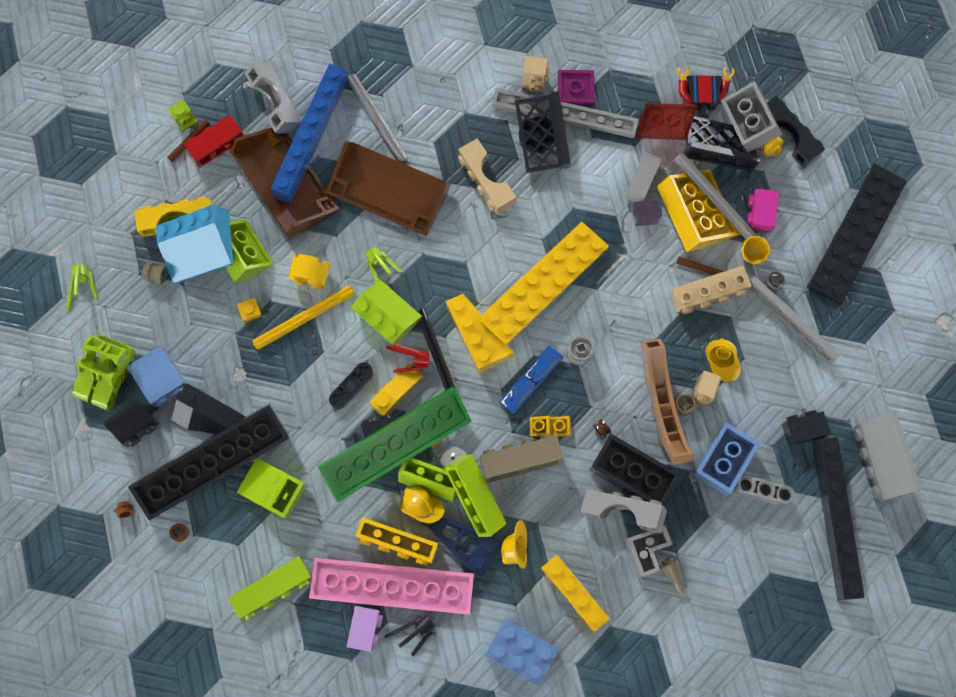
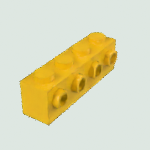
M363 517L355 537L360 539L359 543L371 546V543L379 546L378 550L387 553L390 550L398 552V557L407 560L409 556L416 558V563L427 566L428 563L433 564L439 546L436 542Z

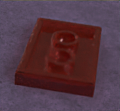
M645 103L635 136L643 139L687 140L697 107L695 104Z

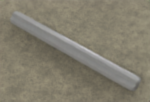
M355 74L348 76V83L396 159L401 163H406L408 156Z
M684 153L679 154L675 158V162L745 239L755 236L756 233L686 155Z

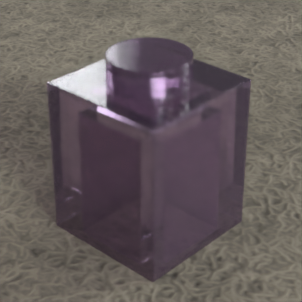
M658 200L635 202L633 207L635 226L655 225L658 223L659 219L662 218V208L658 207Z

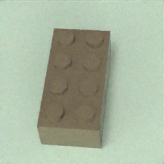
M546 434L541 436L540 440L533 441V439L521 441V445L514 446L513 444L502 446V450L494 451V449H488L483 451V455H480V464L486 483L561 464L563 454L558 436Z

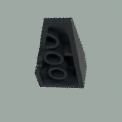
M186 383L176 399L171 421L188 430L216 434L245 416Z

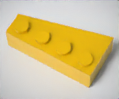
M464 294L446 301V308L479 374L513 358L514 352L479 320L481 314Z

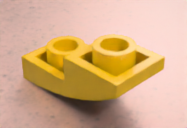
M530 417V436L541 437L546 434L557 435L558 437L571 436V417Z

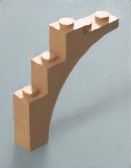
M661 339L643 341L641 345L645 384L650 391L651 411L657 422L658 441L663 451L666 450L673 464H684L693 461V454L684 436L675 407L665 345Z

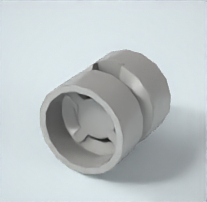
M586 336L574 337L570 341L567 350L568 360L576 366L587 364L594 350L592 341Z

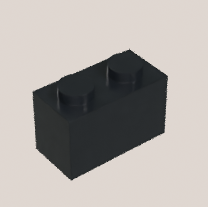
M816 410L806 412L803 417H798V415L789 416L786 418L787 421L781 424L788 446L823 438L831 434L824 411L817 413Z

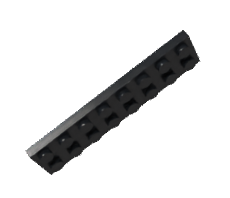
M875 163L872 165L811 277L807 288L838 305L843 303L905 187L906 179Z

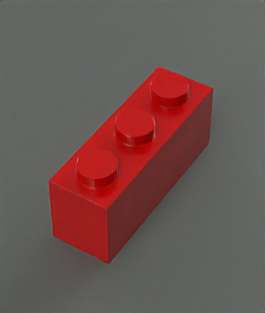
M229 115L220 119L212 127H207L196 137L188 139L184 146L198 167L201 168L231 149L235 138L244 136L232 116Z

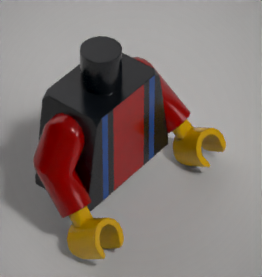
M686 66L685 73L681 74V68L678 67L676 72L680 76L678 80L680 97L685 104H688L690 110H698L700 118H709V111L715 110L717 105L722 103L721 100L728 94L731 82L729 79L735 72L733 68L731 74L726 75L727 67H725L722 71L724 79H722V76L689 75L690 70Z

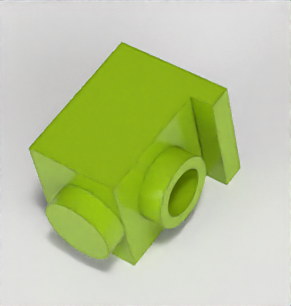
M184 100L168 108L182 132L198 123Z

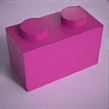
M755 189L753 194L749 195L748 206H751V210L747 215V224H749L753 231L772 233L776 227L778 191Z

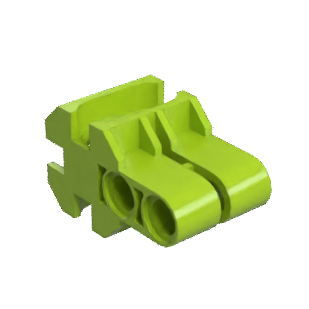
M98 334L97 337L92 335L83 344L82 350L85 351L82 359H78L76 365L77 372L79 373L73 387L72 396L88 403L91 402L92 405L109 411L115 404L121 384L129 376L130 371L127 369L129 362L134 361L136 352L135 348L102 334Z

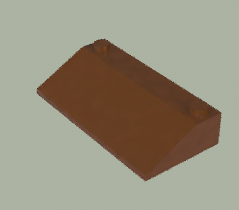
M271 127L235 138L230 153L288 238L306 232L340 210L330 194L326 193V188L310 165H308L291 204L273 197L271 191L272 184L293 142L288 133H275Z
M345 141L326 193L427 236L445 201L451 183L352 141Z

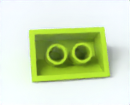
M246 219L231 221L233 265L227 266L226 269L234 282L249 280L273 266L274 263Z
M378 280L366 289L350 307L392 345L394 343L399 345L422 318V315L382 280Z

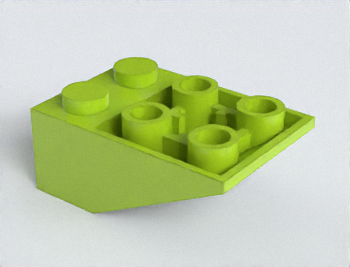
M256 458L236 493L289 520L307 485Z

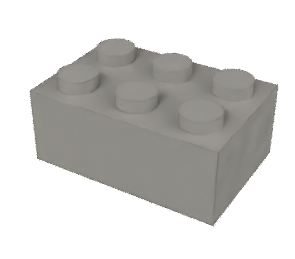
M755 81L721 100L742 145L748 153L782 135Z

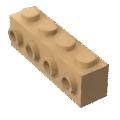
M743 265L673 288L669 294L676 313L683 312L686 315L692 313L695 308L701 307V309L710 307L713 302L723 303L728 301L729 297L734 295L736 297L744 296L752 285Z

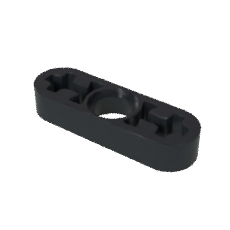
M362 362L358 364L330 394L329 402L333 408H344L372 378L373 369L369 363ZM368 368L369 374L367 376L363 374L360 377L362 382L359 383L358 379L353 376L356 374L359 377L361 375L360 369ZM349 381H355L357 387L355 390L349 391L346 389V384ZM343 389L349 396L346 397L344 394L341 398L343 402L341 404H334V397L337 396L339 398L343 394L340 390Z

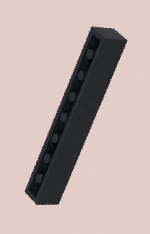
M838 437L817 439L812 442L837 601L865 598Z

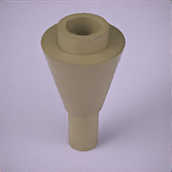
M672 557L662 560L659 568L674 584L679 595L685 593L686 590L681 582L678 560Z

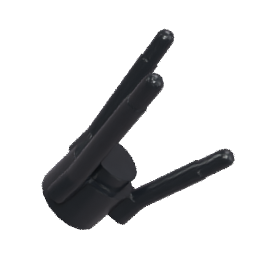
M427 615L419 616L415 620L386 634L385 638H389L417 624L414 626L417 630L398 645L399 648H402L419 633L421 636L424 635L411 653V656H415L426 640L433 634L432 630L436 626Z

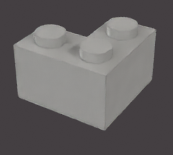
M663 526L661 533L647 531L625 540L638 578L660 571L654 551L672 545L666 526Z

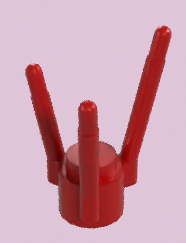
M395 343L393 347L386 346V350L413 356L412 364H416L415 367L394 369L393 373L423 371V367L428 368L430 353Z

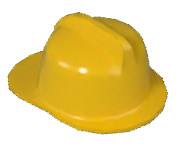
M724 338L710 342L706 347L705 353L713 374L721 376V381L724 382L736 380L740 376L741 365L735 345L730 341L724 340Z
M418 486L405 489V495L400 501V509L403 513L423 523H434L443 517V503L430 495L426 489Z
M519 520L514 534L504 539L501 553L504 564H518L521 569H525L527 565V530L525 523Z

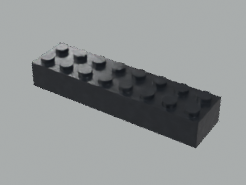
M269 402L135 480L128 488L150 521L283 443L290 437Z

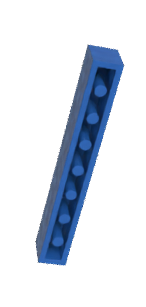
M329 63L272 184L271 191L274 198L291 204L348 81L346 69Z

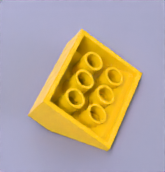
M701 170L700 172L721 194L711 170ZM686 173L670 175L657 186L686 252L700 250L740 234Z

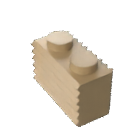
M707 371L701 373L696 379L694 389L692 390L693 393L691 394L695 399V405L705 407L715 399L721 376Z

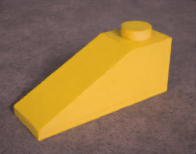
M418 371L398 373L370 401L371 408L382 417L390 415L424 376Z

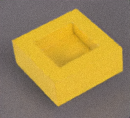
M255 297L237 304L244 323L262 317Z

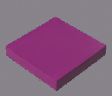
M558 70L560 102L578 106H594V70Z

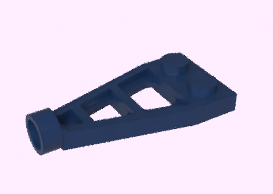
M443 517L434 525L421 522L422 525L429 528L466 568L480 577L483 576L503 543L493 536L478 537L473 527ZM446 526H451L459 531V535L454 542H451L442 534ZM463 536H470L478 540V546L471 555H466L459 547V541Z

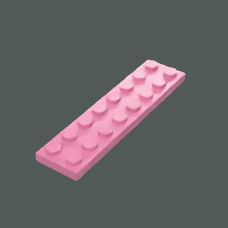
M314 558L309 598L470 615L474 574Z

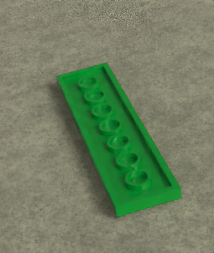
M451 387L317 467L335 501L339 502L470 423L472 420L456 388Z

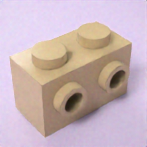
M525 56L522 89L536 93L543 92L544 85L548 86L550 66H547V58Z

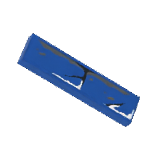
M549 345L503 396L499 403L514 415L564 357Z

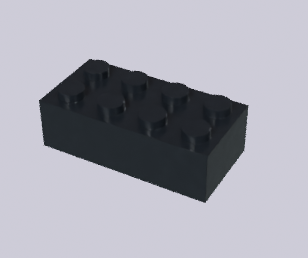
M613 434L609 435L589 471L632 496L640 497L645 502L656 500L661 502L662 505L680 473Z

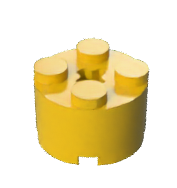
M294 254L288 274L289 280L302 286L307 283L312 288L322 290L326 284L331 263L324 261V264L319 263V258L304 254Z

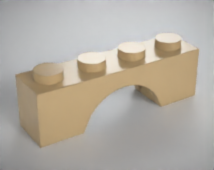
M478 138L458 149L459 156L457 158L462 167L465 166L467 168L471 181L475 180L480 195L486 197L488 200L486 201L491 211L494 210L498 215L516 204L517 197L507 182L495 183L487 179L483 174L482 167L487 161V152Z

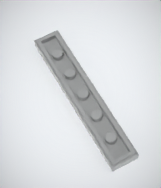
M754 276L750 280L752 287L749 290L824 360L831 364L840 356L838 352L757 277Z

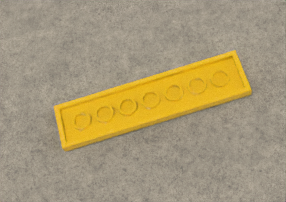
M581 222L479 317V320L504 344L508 345L608 249L609 245Z

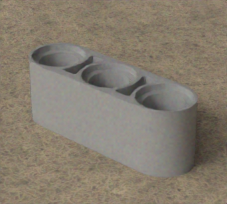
M649 152L644 153L625 195V199L639 205L643 204L663 158Z
M751 476L741 477L734 488L735 492L741 496L781 506L791 503L795 498L794 490L791 487ZM741 481L748 483V491L741 488ZM761 486H765L768 489L767 496L760 492ZM780 491H784L787 494L786 501L780 498Z

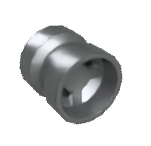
M772 271L764 279L763 284L776 294L785 285L786 278L780 271Z

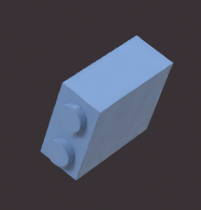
M158 346L127 366L148 402L155 408L162 407L168 403L170 398L179 396L186 385L185 380L171 358L161 346Z

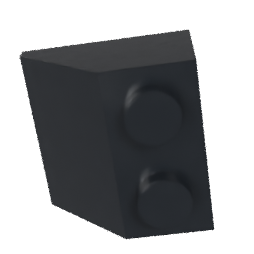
M137 399L131 401L103 422L104 426L115 438L126 447H133L138 444L141 437L145 434H151L156 430V426L160 424L148 407Z

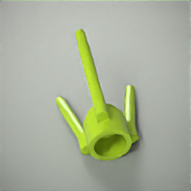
M377 246L372 247L366 252L365 255L368 258L366 263L370 267L375 283L379 279L373 265H381L391 275V271L384 263V260L399 273H402V270L386 256L384 251H380Z
M85 264L72 265L67 311H70L73 295L77 296L78 284L85 282L87 278L94 298H98L92 279V271H88V266Z

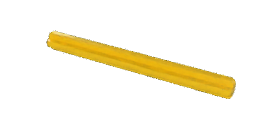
M348 285L252 341L253 345L257 350L263 348L352 297L355 294L353 288Z

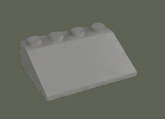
M896 411L854 426V437L859 442L860 456L865 461V472L868 479L871 480L873 486L871 491L877 502L922 490Z

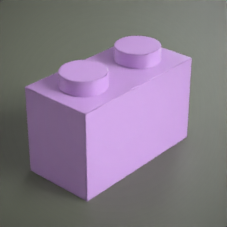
M355 606L347 642L348 648L372 652L373 648H377L379 636H376L377 627L381 628L383 615H380L381 611Z

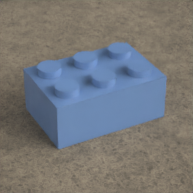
M725 423L719 429L694 471L693 476L723 495L728 496L732 493L760 443L730 424Z
M505 618L485 655L540 686L559 649Z

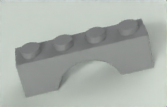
M253 62L245 72V75L251 87L263 93L270 101L273 112L267 118L275 133H292L301 121L272 64Z
M594 488V490L586 489L580 511L586 517L605 521L612 512L625 509L634 513L637 525L641 529L656 533L662 532L667 510L661 502L656 500L645 502L637 496L627 498L618 492L608 494L605 493V490Z

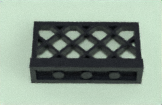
M559 91L552 92L551 95L515 100L526 173L570 168L571 163ZM548 100L549 108L546 112L537 107L540 101ZM528 104L532 109L525 115L520 111L519 105ZM534 110L543 115L538 123L529 117ZM545 117L552 121V125L548 130L540 125ZM527 120L535 125L530 133L523 129V125ZM537 127L546 133L541 140L532 135ZM547 135L555 139V143L551 148L542 143ZM529 138L538 143L533 151L526 147V142ZM540 145L548 150L544 158L535 153ZM550 153L558 157L557 164H550L545 161ZM532 156L541 161L537 167L529 168L528 161Z
M691 115L685 117L686 148L683 153L688 159L752 172L760 163V156L757 155L756 149L746 153L742 150L744 148L743 145L739 147L733 141L735 138L739 141L740 139L732 124ZM691 122L696 123L700 128L696 130L691 125ZM711 126L717 132L713 134L707 127ZM703 130L708 135V138L704 139L699 132ZM724 130H729L734 136L730 138ZM720 134L726 141L722 143L716 136ZM695 136L700 142L692 141V137ZM712 140L717 146L710 145L708 141ZM729 143L734 150L727 149L725 145Z

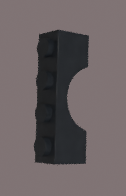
M775 96L767 104L779 128L788 131L794 138L795 150L792 156L805 169L822 155L825 148L822 142L811 134L810 129L799 121L798 116L787 108L786 103Z

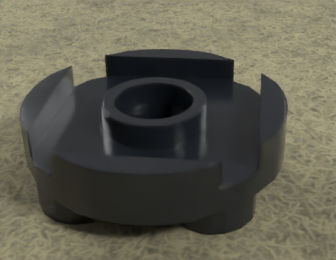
M540 116L532 118L537 123L541 119ZM544 118L540 125L548 130L552 123ZM528 120L523 125V129L528 133L535 127ZM537 127L534 133L540 132L541 137L537 139L541 140L546 133ZM519 130V134H518V135H519V143H520V145L522 146L521 136H520V130ZM547 135L542 143L551 147L554 143V138ZM529 138L526 142V147L533 151L538 143ZM540 145L535 153L543 154L547 149Z

